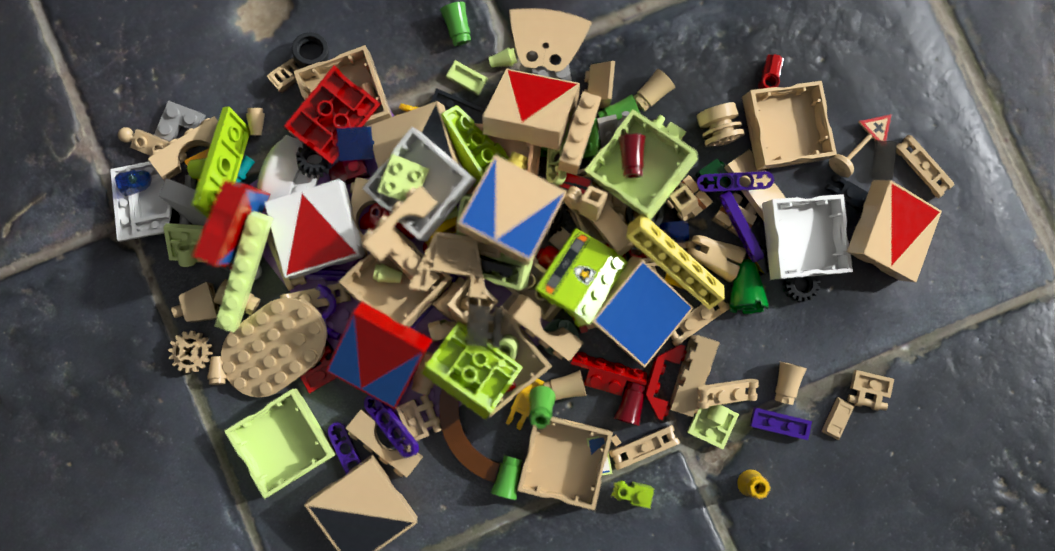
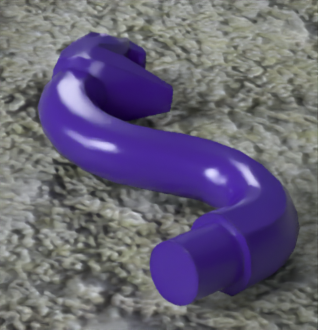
M319 284L316 290H319L320 296L317 299L326 298L329 302L328 309L321 313L325 322L336 311L337 301L331 289ZM326 325L327 338L338 340L340 333Z

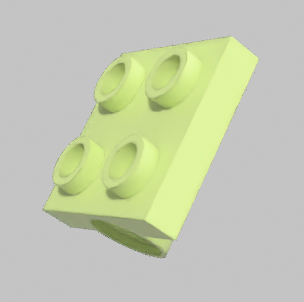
M391 154L377 191L404 202L407 199L405 194L412 187L417 189L419 186H423L429 169Z
M166 223L163 229L169 260L178 261L182 267L193 266L196 262H205L193 257L205 226Z
M722 405L709 406L707 409L699 408L697 414L692 419L687 433L724 449L739 414Z

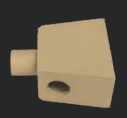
M205 282L179 295L181 305L171 308L174 318L184 316L186 322L217 319L220 307L219 304L214 303L216 293L213 283Z

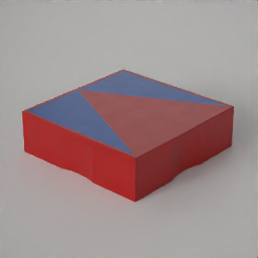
M224 179L193 257L215 266L234 265L249 214L254 211L263 214L266 207L264 202L269 200L271 194L248 184H239Z
M362 301L352 313L326 372L395 409L407 390L413 374L427 352L432 339L394 321L385 313Z

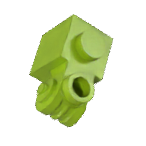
M622 480L614 482L611 496L618 501L626 499L632 505L646 508L651 507L654 492L652 486L632 482V485L628 486Z

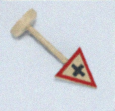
M891 115L859 121L858 123L869 134L847 157L840 154L831 157L829 165L832 170L841 177H850L854 172V166L850 160L871 138L882 149H885Z

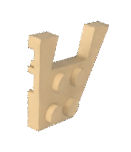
M436 232L409 285V289L427 292L430 271L462 275L471 278L468 297L486 300L487 292L485 290L476 240L469 236Z

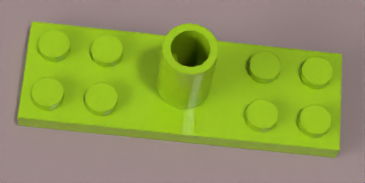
M229 106L222 108L207 158L190 160L187 165L190 177L192 179H200L192 206L207 219H209L223 180L236 182L250 135L247 124Z

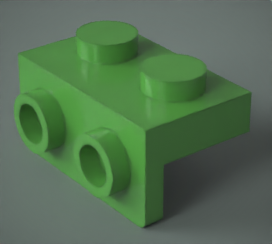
M595 118L582 159L590 161L600 151L597 118Z

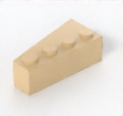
M699 335L690 336L686 348V357L682 361L669 403L670 410L691 417L694 416V413L697 414L699 410L697 400L700 398L698 387L705 385L720 342Z

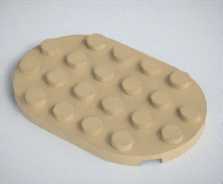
M290 297L273 300L240 323L239 328L235 332H230L223 343L221 360L223 370L230 384L241 393L251 397H267L283 390L312 369L323 357L326 350V338L328 337L323 317L310 303L302 299Z

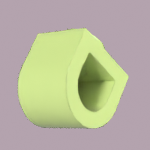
M504 335L496 345V348L514 360L518 354L519 342L513 335Z

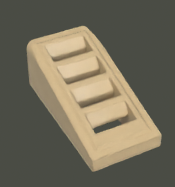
M294 57L267 75L281 93L297 81L295 74L293 75L289 71L291 67L294 71L298 70L294 65L296 64ZM286 72L289 75V78L286 79L283 73ZM278 77L283 80L282 83L277 80Z

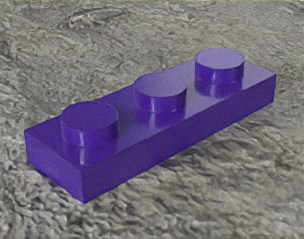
M755 407L753 408L750 422L751 427L805 440L809 438L812 421Z

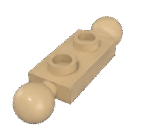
M124 127L118 131V138L122 142L128 143L132 141L130 148L150 156L154 151L162 150L169 143L167 140L142 130H135L134 133L130 128ZM183 153L181 156V163L185 161L186 153Z

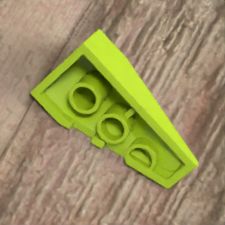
M456 105L441 114L463 169L477 180L473 184L474 187L479 185L495 155L506 161L509 157L502 146L498 143L495 144L488 135H484L483 131L474 124V120Z

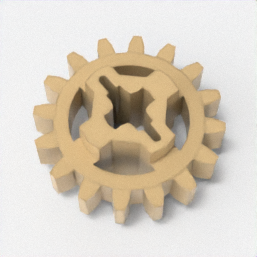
M184 331L182 336H175L176 342H170L173 348L168 349V351L172 352L173 355L169 359L175 360L172 365H179V371L185 369L186 373H191L192 370L198 372L199 367H206L204 362L211 361L207 357L213 354V352L208 351L212 344H206L209 339L207 337L202 338L203 333L196 334L195 331H190L188 334V332ZM188 339H194V340H196V342H193V343L191 344L190 341H187V340H188ZM189 348H193V350L191 351L192 355H189ZM190 360L194 364L188 365L184 362Z

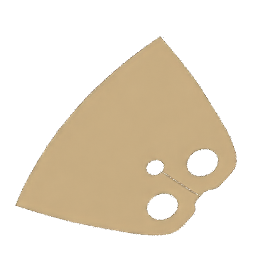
M510 10L511 27L517 55L522 65L529 68H537L543 65L549 71H562L573 59L592 23L581 17L553 10ZM548 43L549 48H543V44ZM530 51H535L538 54V59L534 62H530L526 58L527 53ZM554 54L561 57V63L558 65H552L549 61L550 57Z

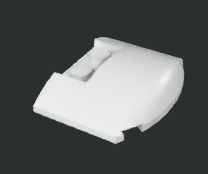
M288 135L282 137L283 139L272 147L263 162L257 188L271 194L268 201L317 185L320 175H317L315 179L313 175L309 178L307 174L303 175L298 168L296 152H298L299 147L303 148V143ZM316 154L307 158L309 164H318L322 161V157Z
M150 162L110 169L117 241L121 242L163 234L164 225L169 223L171 219L172 206L159 197L165 181Z

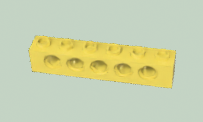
M643 213L628 224L626 238L709 310L724 300V285Z

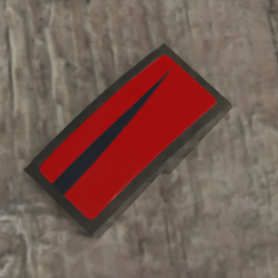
M566 172L565 181L556 187L567 192L569 187L574 186L579 188L584 195L588 187L592 186L594 179Z

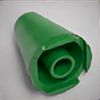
M745 259L741 264H737L740 266L737 277L734 279L729 310L733 313H737V310H743V314L764 312V308L769 309L767 297L757 264L750 259Z

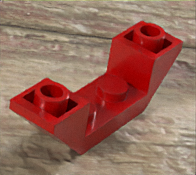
M681 344L654 358L644 395L657 419L663 420L664 417H667L670 406L667 405L668 401L654 397V393L657 394L660 389L659 377L664 374L666 369L664 361L680 364L681 361H684L687 352L684 350L685 345Z

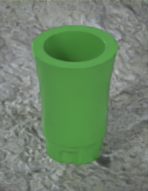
M454 2L440 8L453 45L460 46L469 43L471 37L465 2Z
M631 94L625 99L599 111L598 117L602 118L616 114L617 120H621L622 112L624 111L630 113L632 110H635L639 114L640 112Z
M537 386L529 393L531 424L539 429L545 428L546 425L550 424L552 418V409L556 395L549 387Z
M504 455L503 463L500 464L496 481L490 492L491 494L517 500L522 460Z

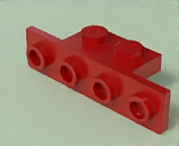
M576 352L571 360V364L589 369L584 383L585 386L621 396L626 381L644 386L647 383V373L638 368L633 369L621 363H612L603 358L589 356L583 352Z

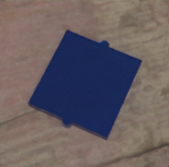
M371 126L336 128L338 140L336 146L338 147L339 161L374 159L373 144L375 142L372 140Z

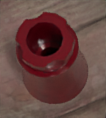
M626 134L618 137L623 177L638 178L643 176L642 169L644 168L643 157L646 137L642 134Z
M628 382L627 389L624 391L614 419L640 426L646 387Z

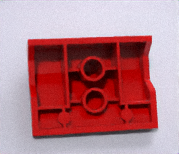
M334 65L283 128L322 158L333 164L379 107L380 103L363 88L351 82Z

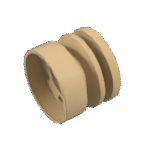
M734 102L717 105L697 114L699 127L709 128L708 131L702 134L703 138H709L704 142L706 147L723 146L744 136V130L738 129L742 126V123L732 122L733 119L739 116Z

